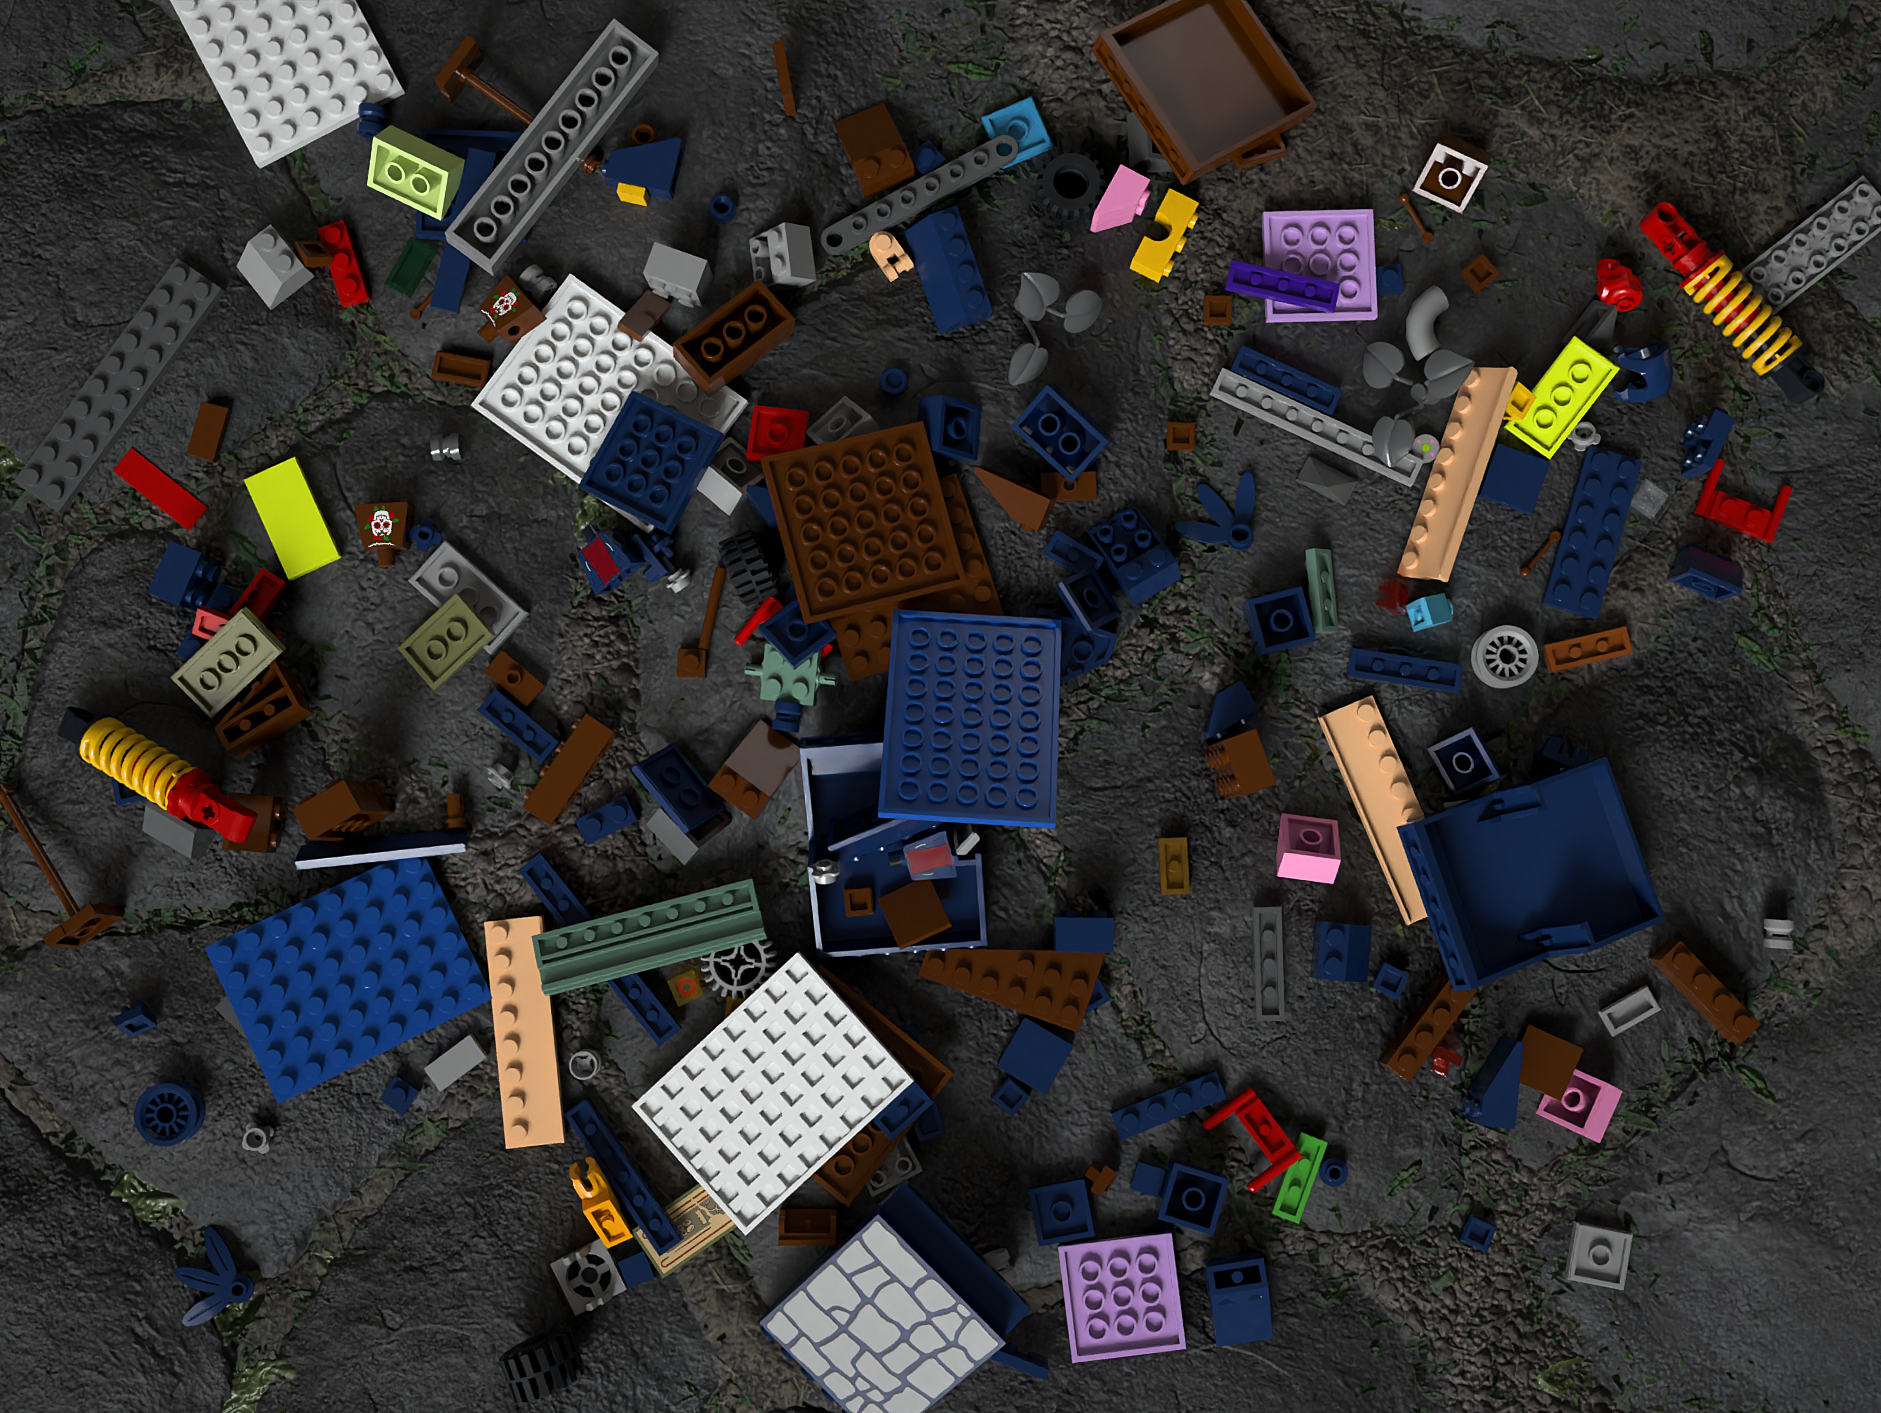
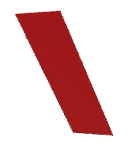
M133 448L128 451L113 470V472L188 531L208 509Z

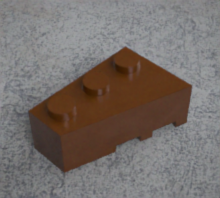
M275 660L269 666L270 670L265 676L251 686L252 690L242 702L238 701L214 728L226 751L243 758L314 714L290 669Z

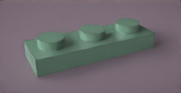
M1318 548L1305 550V567L1308 572L1309 582L1308 595L1311 603V622L1314 633L1339 632L1331 550Z

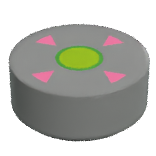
M1423 434L1414 440L1410 454L1424 460L1423 463H1429L1437 457L1440 446L1435 437Z

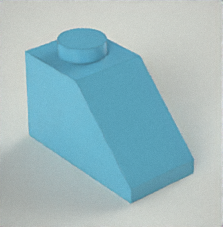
M1444 593L1423 597L1406 605L1413 632L1453 620L1451 616L1453 615V606L1451 601L1446 599Z

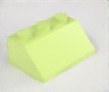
M390 125L373 137L367 186L442 220L459 189L465 160Z

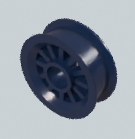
M177 1080L167 1081L148 1088L139 1097L134 1109V1122L139 1134L147 1142L161 1147L176 1145L193 1137L202 1126L205 1117V1105L200 1093L192 1085ZM167 1107L173 1110L174 1117L172 1120L166 1116Z

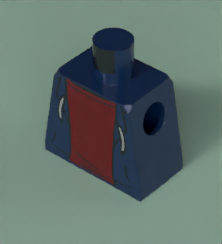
M593 523L581 531L588 544L578 552V558L595 594L611 593L646 562L643 556L618 530L601 532L597 525Z
M945 822L936 829H926L918 832L915 837L909 840H902L903 849L888 852L891 868L894 869L908 865L912 880L958 877L957 866H953L951 841Z

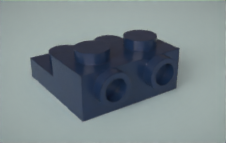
M1712 407L1709 413H1701L1699 419L1691 421L1687 425L1683 434L1686 438L1682 446L1690 450L1682 461L1684 468L1680 475L1691 480L1713 468L1736 420L1729 416L1726 410Z

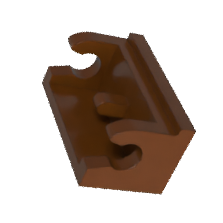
M837 1208L780 1209L778 1246L836 1245Z

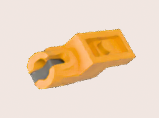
M586 1157L584 1160L572 1164L569 1169V1177L573 1182L576 1192L582 1199L583 1212L606 1248L608 1249L632 1238V1228L620 1211L619 1200L595 1159Z

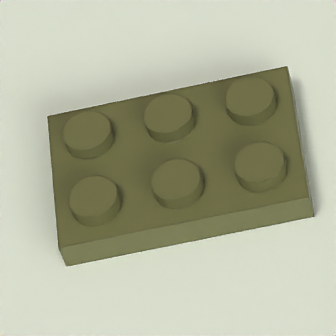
M456 593L397 649L434 691L442 687L485 647L496 634L461 593Z

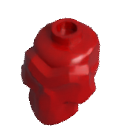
M1602 259L1598 261L1596 265V276L1598 279L1596 291L1601 302L1617 306L1619 312H1627L1637 307L1643 299L1640 279L1633 275L1631 269L1621 266L1618 260Z

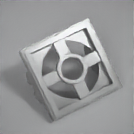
M600 1238L550 1264L575 1316L586 1310H594L598 1305L605 1304L613 1296L628 1288L610 1249L606 1248ZM586 1255H597L604 1259L605 1262L600 1265L589 1263ZM577 1260L581 1267L577 1277L568 1280L569 1268ZM587 1267H593L598 1273V1278L593 1283L586 1282L582 1277V1272ZM610 1270V1283L603 1292L599 1281L602 1274ZM580 1285L590 1287L595 1297H583L573 1289Z

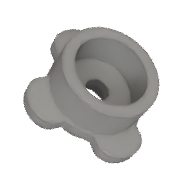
M1590 422L1578 423L1567 436L1568 439L1573 441L1575 444L1574 448L1577 451H1584L1587 446L1598 444L1601 440V436L1596 433L1595 427Z
M679 568L667 577L670 581L666 584L667 588L671 587L677 593L693 581L689 575L690 570L686 569L683 571Z
M499 763L493 768L491 766L487 768L490 775L488 779L500 789L503 786L507 789L511 788L510 782L513 780L514 775L507 768Z
M828 859L817 861L810 865V870L813 871L811 877L818 884L835 882L837 875L840 874V869H837L838 862Z
M256 1122L249 1123L246 1126L247 1132L242 1142L243 1148L252 1151L258 1150L261 1154L267 1153L270 1150V1138L274 1135L273 1127L269 1125L266 1127L258 1126ZM257 1135L261 1137L259 1141L256 1139Z

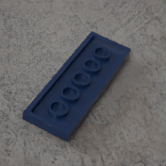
M1591 445L1586 447L1541 604L1592 620L1598 619L1642 461Z

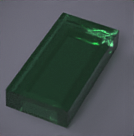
M410 237L384 283L385 286L411 299L437 251Z

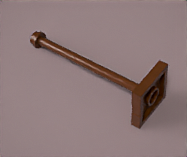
M467 35L434 79L440 88L443 98L453 103L464 86L469 83L529 126L535 119L533 115L474 74L483 62V57L477 42ZM594 153L587 156L581 163L583 165L582 171L585 173L589 172L591 175L594 174L601 163L597 159L598 156Z
M9 784L0 785V802L4 805L70 916V919L54 928L42 938L47 947L77 949L123 918V915L118 908L90 904L82 910L79 909L14 800L15 789L10 787Z

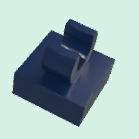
M140 999L136 1000L135 1008L130 1009L124 1005L121 1008L122 1014L114 1017L116 1027L130 1037H134L157 1026L156 1016L147 1010V1005Z

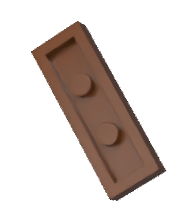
M1626 626L1542 646L1548 673L1633 653Z

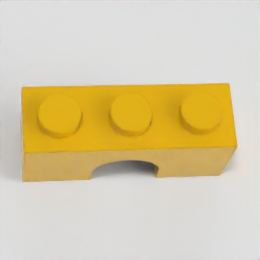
M1169 188L1154 220L1167 229L1169 237L1163 241H1154L1144 236L1132 259L1130 269L1158 283L1163 275L1168 277L1175 264L1171 260L1174 252H1181L1187 240V237L1183 236L1187 227L1193 229L1200 215L1196 212L1199 202Z

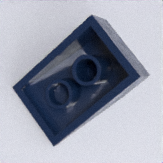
M1505 1036L1500 1037L1468 1087L1467 1096L1463 1097L1462 1111L1465 1113V1118L1482 1126L1515 1129L1524 1042Z

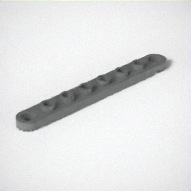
M1000 135L831 225L821 235L823 249L831 255L843 254L845 251L871 239L875 233L886 231L995 173L1000 168L1016 160L1018 156L1016 140L1009 135ZM1004 143L1011 146L1012 152L1008 156H1000L997 153L998 146ZM832 234H839L843 238L842 243L838 247H831L827 243L829 236H832Z

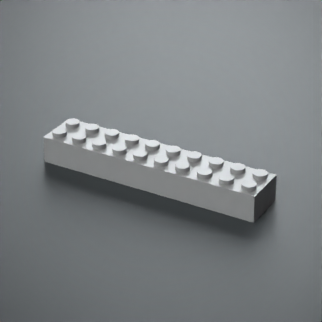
M613 19L446 230L447 242L494 276L656 69L659 53L617 20Z

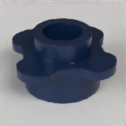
M430 519L424 520L422 525L412 527L409 531L410 537L415 539L417 549L421 552H426L428 548H432L442 542V535L438 533L435 529L434 521ZM425 533H428L427 538H424L423 536Z

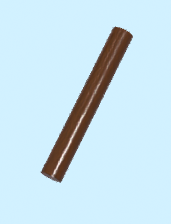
M716 567L698 644L699 649L709 650L727 571L724 568Z

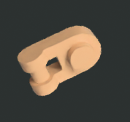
M880 231L871 237L869 242L870 252L890 282L897 279L898 274L902 271H909L914 267L910 257L904 252L891 233ZM896 256L899 261L891 265L888 260Z

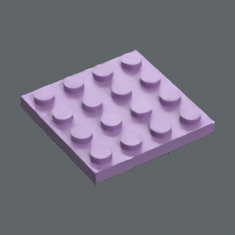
M1373 209L1274 211L1262 213L1264 267L1340 284L1337 303L1333 313L1265 299L1266 323L1376 320L1378 313Z
M1171 1231L1058 1245L1072 1363L1186 1349Z

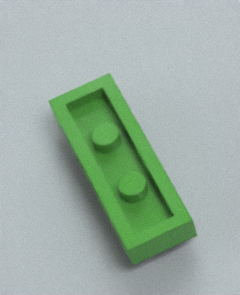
M1298 1132L1294 1146L1300 1152L1302 1158L1284 1171L1270 1210L1272 1214L1299 1224L1328 1142L1304 1132Z

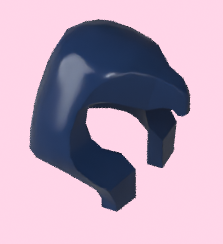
M1621 342L1614 345L1615 354L1620 366L1643 375L1640 381L1628 382L1623 389L1615 390L1614 394L1618 400L1622 402H1645L1659 398L1670 391L1673 380V361L1669 343L1657 342L1642 347H1624Z

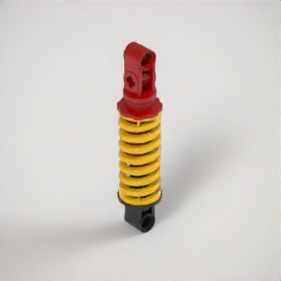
M1668 202L1658 203L1640 220L1642 232L1652 240L1661 254L1672 263L1673 269L1679 270L1683 274L1684 279L1679 287L1683 288L1689 296L1696 290L1698 291L1693 300L1696 303L1704 300L1707 302L1703 308L1705 314H1710L1714 311L1717 313L1713 318L1715 325L1725 322L1727 326L1722 331L1724 336L1740 333L1732 341L1734 347H1740L1746 342L1750 344L1742 352L1743 358L1748 359L1756 353L1759 354L1760 357L1752 363V368L1757 372L1761 381L1771 377L1783 390L1788 399L1795 404H1803L1824 390L1825 380L1823 376L1816 371L1801 353L1807 346L1806 343L1801 342L1796 335L1790 338L1792 330L1789 327L1777 330L1782 323V319L1779 316L1767 319L1772 312V307L1770 305L1759 307L1762 296L1758 293L1749 296L1753 286L1749 282L1739 284L1743 278V274L1740 271L1729 273L1733 263L1725 255L1726 252L1724 250L1713 254L1706 246L1708 243L1696 234L1693 227ZM1683 233H1686L1683 238H1680ZM1671 243L1674 244L1671 248H1668Z
M73 706L66 708L57 735L76 745V754L81 761L92 764L99 770H103L107 775L114 777L120 783H124L128 788L135 790L141 796L158 804V806L167 810L170 815L175 816L177 819L189 817L193 821H201L203 824L208 825L228 840L237 843H246L248 841L258 814L222 794L219 787L211 783L212 779L209 773L197 767H191L187 761L180 760L177 755L169 753L164 747H158L154 741L147 740L142 734H137L135 730L126 727L113 715L103 714L94 717L92 713L82 708Z

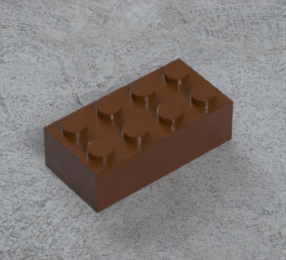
M758 279L673 343V357L705 394L711 397L794 333L795 318Z
M1256 729L1207 747L1208 752L1205 753L1207 763L1210 769L1215 768L1218 779H1215L1217 790L1220 795H1225L1226 799L1245 796L1277 784Z
M341 778L324 786L326 790L318 795L312 793L299 800L300 805L292 809L308 839L323 841H346L394 813L378 784L368 783L367 781H351L350 779L341 780Z

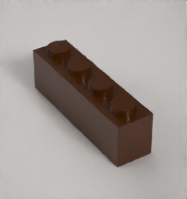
M587 713L584 717L579 716L571 727V730L574 732L568 740L564 739L558 745L555 751L558 755L552 764L548 762L539 774L541 780L536 787L531 786L523 798L526 802L522 807L549 826L557 825L618 735L617 732Z
M1667 939L1648 958L1727 1041L1742 1044L1761 1025L1680 940Z
M1445 971L1379 1059V1062L1401 1079L1410 1082L1477 990L1453 991L1448 973Z

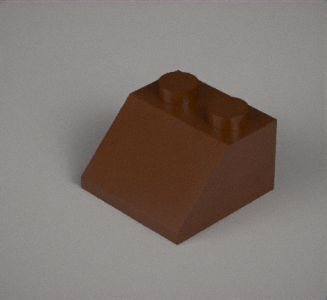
M1441 131L1412 191L1462 214L1489 166L1491 153Z
M230 792L229 798L255 811L258 816L246 843L233 842L223 837L222 849L276 853V848L281 843L279 824L285 814V804L282 803L283 797Z

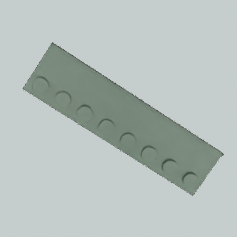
M752 878L531 936L537 968L539 969L542 982L541 989L545 996L767 939L757 892Z

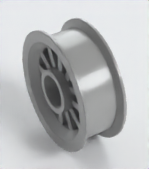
M1511 625L1499 626L1483 633L1474 643L1471 652V663L1475 674L1485 684L1494 688H1509L1524 683L1535 672L1539 659L1538 649L1533 638L1523 629ZM1501 650L1509 654L1510 660L1508 664L1500 660ZM1486 660H1491V663L1487 665Z

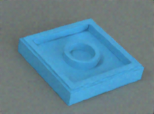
M1032 96L981 118L990 140L1000 135H1009L1017 142L1018 156L1016 160L1002 167L1003 169L1053 149V143ZM1005 143L997 148V153L1000 156H1008L1012 152L1011 146Z

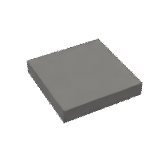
M1574 1221L1564 1277L1568 1280L1624 1290L1633 1233Z

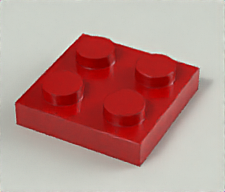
M754 405L746 454L747 461L760 462L762 457L805 448L809 411Z

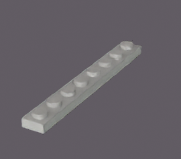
M1224 368L1221 369L1210 392V395L1409 487L1414 484L1424 460L1408 453L1395 467H1389L1376 454L1372 436Z

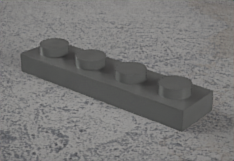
M1252 907L1255 1021H1285L1282 907Z

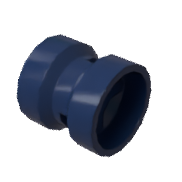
M374 103L359 104L358 115L361 119L357 123L356 133L361 137L373 139L375 135L385 129L383 121L386 120L387 109Z
M775 701L774 710L776 711V718L772 721L771 729L799 733L800 724L798 717L802 714L803 705Z

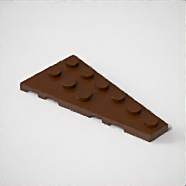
M931 949L926 951L918 975L1079 1033L1106 953L992 949H950L942 951Z

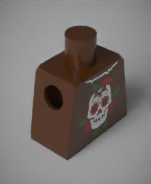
M506 275L480 305L479 310L488 322L477 333L488 344L499 334L508 342L514 343L543 323L547 317L523 289Z
M409 502L354 505L363 548L369 552H378L379 567H395V551H408L410 549L412 537H410L409 531L414 523L415 506Z

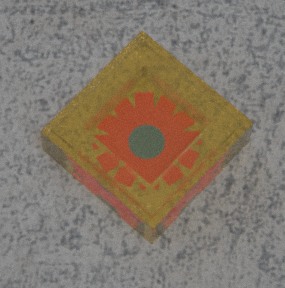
M695 969L667 981L678 1007L705 995Z

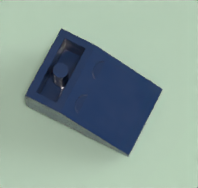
M1135 504L1087 531L1099 554L1105 558L1104 562L1119 587L1133 606L1181 579L1177 560Z
M1258 1251L1203 1259L1202 1264L1216 1347L1273 1338L1269 1288L1262 1255Z

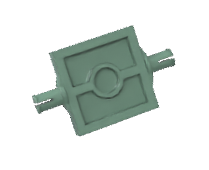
M766 643L762 665L750 663L745 665V668H749L745 670L746 675L760 676L762 682L760 699L815 706L821 684L834 686L838 684L837 680H829L838 679V674L822 673V650L818 651L794 670L770 643Z

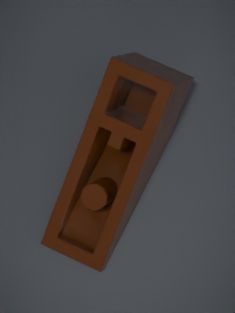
M985 465L975 467V474L1010 517L1020 522V528L1033 533L1035 530L1045 529L1057 500L1056 497Z

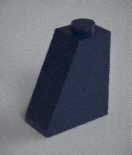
M674 138L611 151L609 160L604 161L602 175L605 177L609 187L617 189L620 182L645 187L649 196L673 201L685 152L682 139Z

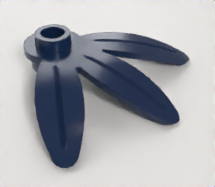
M1246 471L1240 480L1235 499V516L1232 515L1224 501L1212 489L1202 483L1198 484L1197 492L1203 507L1220 527L1200 522L1183 521L1173 525L1174 531L1197 542H1227L1232 549L1237 551H1244L1250 548L1254 542V532L1248 524L1253 514L1256 494L1252 472ZM1238 535H1243L1246 539L1239 542L1235 538Z
M207 1227L204 1230V1242L208 1257L219 1274L194 1267H180L174 1271L175 1276L185 1285L204 1292H215L214 1295L194 1305L185 1314L182 1323L187 1327L199 1325L210 1320L222 1311L230 1301L234 1303L246 1302L252 1297L255 1290L254 1282L248 1275L238 1274L235 1261L227 1244L212 1227ZM238 1284L243 1287L242 1294L235 1292V1285Z

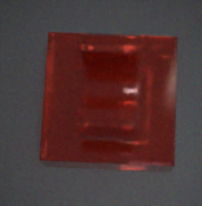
M1390 581L1389 587L1379 586L1378 590L1382 593H1387L1388 597L1385 601H1376V605L1387 609L1393 614L1405 615L1410 588L1401 582Z
M1436 1045L1430 1054L1436 1057L1430 1071L1446 1076L1450 1063L1460 1067L1464 1056Z

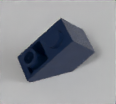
M1242 680L1213 696L1204 731L1206 739L1214 736L1218 740L1231 732L1228 727L1238 722L1242 726L1255 718L1252 713L1259 708Z

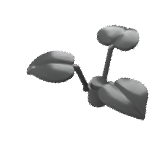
M1021 272V287L1014 306L1017 311L1025 316L1023 322L1029 329L1033 338V344L1024 342L1015 351L1008 373L1010 385L1023 384L1037 378L1047 365L1048 351L1044 347H1039L1040 341L1031 322L1041 320L1045 315V311H1048L1061 318H1065L1064 329L1071 333L1082 332L1089 328L1100 314L1103 303L1097 293L1090 289H1082L1075 292L1066 303V312H1061L1049 307L1059 296L1058 282L1052 276L1042 272Z
M1375 342L1367 346L1363 359V375L1366 382L1374 388L1383 389L1388 387L1394 378L1412 387L1410 394L1413 401L1416 402L1415 405L1397 413L1394 419L1384 416L1376 423L1372 433V442L1376 454L1383 463L1389 467H1395L1409 453L1414 444L1415 431L1409 421L1400 419L1417 409H1423L1424 404L1434 405L1440 399L1453 395L1468 378L1475 364L1474 360L1450 350L1436 351L1425 364L1424 373L1428 379L1417 382L1397 374L1404 367L1405 359L1402 352L1396 346L1386 342Z

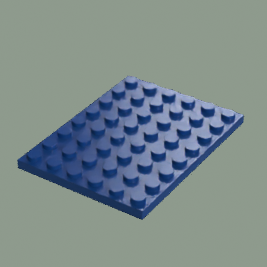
M893 610L878 818L1055 829L1062 620Z
M426 856L390 860L205 947L278 1104L493 998Z

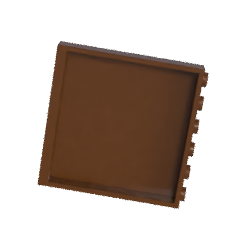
M1168 0L1101 33L1091 49L1183 186L1305 121L1318 106L1312 94L1308 92L1297 72L1293 70L1284 57L1282 50L1278 48L1269 35L1268 30L1263 26L1246 0Z

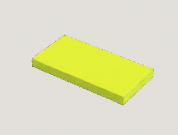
M1573 336L1531 390L1537 398L1523 421L1508 420L1504 428L1549 460L1620 368L1582 340Z
M296 457L290 458L244 480L289 580L292 581L342 558Z

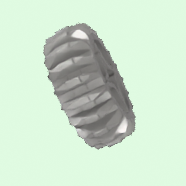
M761 940L752 942L758 948L762 959L748 955L746 944L735 947L731 955H718V952L710 953V955L701 956V960L709 961V965L701 967V971L710 970L712 973L705 978V981L710 982L713 979L717 981L712 987L713 991L723 986L724 989L721 993L723 997H726L729 990H732L733 1000L738 998L739 991H742L744 999H748V989H751L754 993L758 989L757 984L762 986L766 982L763 979L764 976L770 978L774 974L768 971V967H777L776 962H769V958L776 956L777 952H767L766 949L773 945L772 940L765 944ZM739 952L746 959V962H753L743 964L740 970L735 967L736 964L733 965L732 961H728L736 958ZM717 963L726 965L731 969L732 983L721 975ZM746 968H761L758 976L752 982L741 984Z

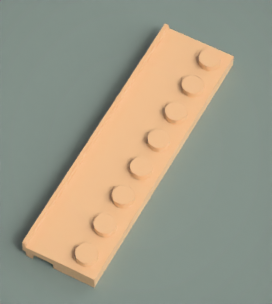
M1473 367L1468 378L1459 388L1440 444L1439 453L1435 459L1397 571L1401 576L1426 580L1438 579L1448 582L1518 374L1514 367Z
M1373 695L1320 716L1318 720L1406 925H1410L1428 916L1397 826L1407 823V820L1424 814Z
M544 915L484 922L506 1149L565 1143L566 1133L552 995L545 996L541 989L542 982L539 969L537 968L531 937L546 932Z

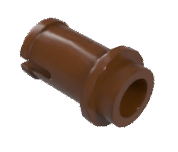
M455 793L446 795L448 819L445 820V823L448 824V829L466 828L465 823L468 822V819L465 818V794Z

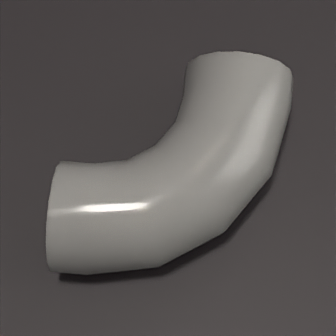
M1435 285L1425 290L1413 302L1406 318V340L1416 361H1419L1441 346L1434 334V321L1440 313L1448 309L1449 303L1444 292Z

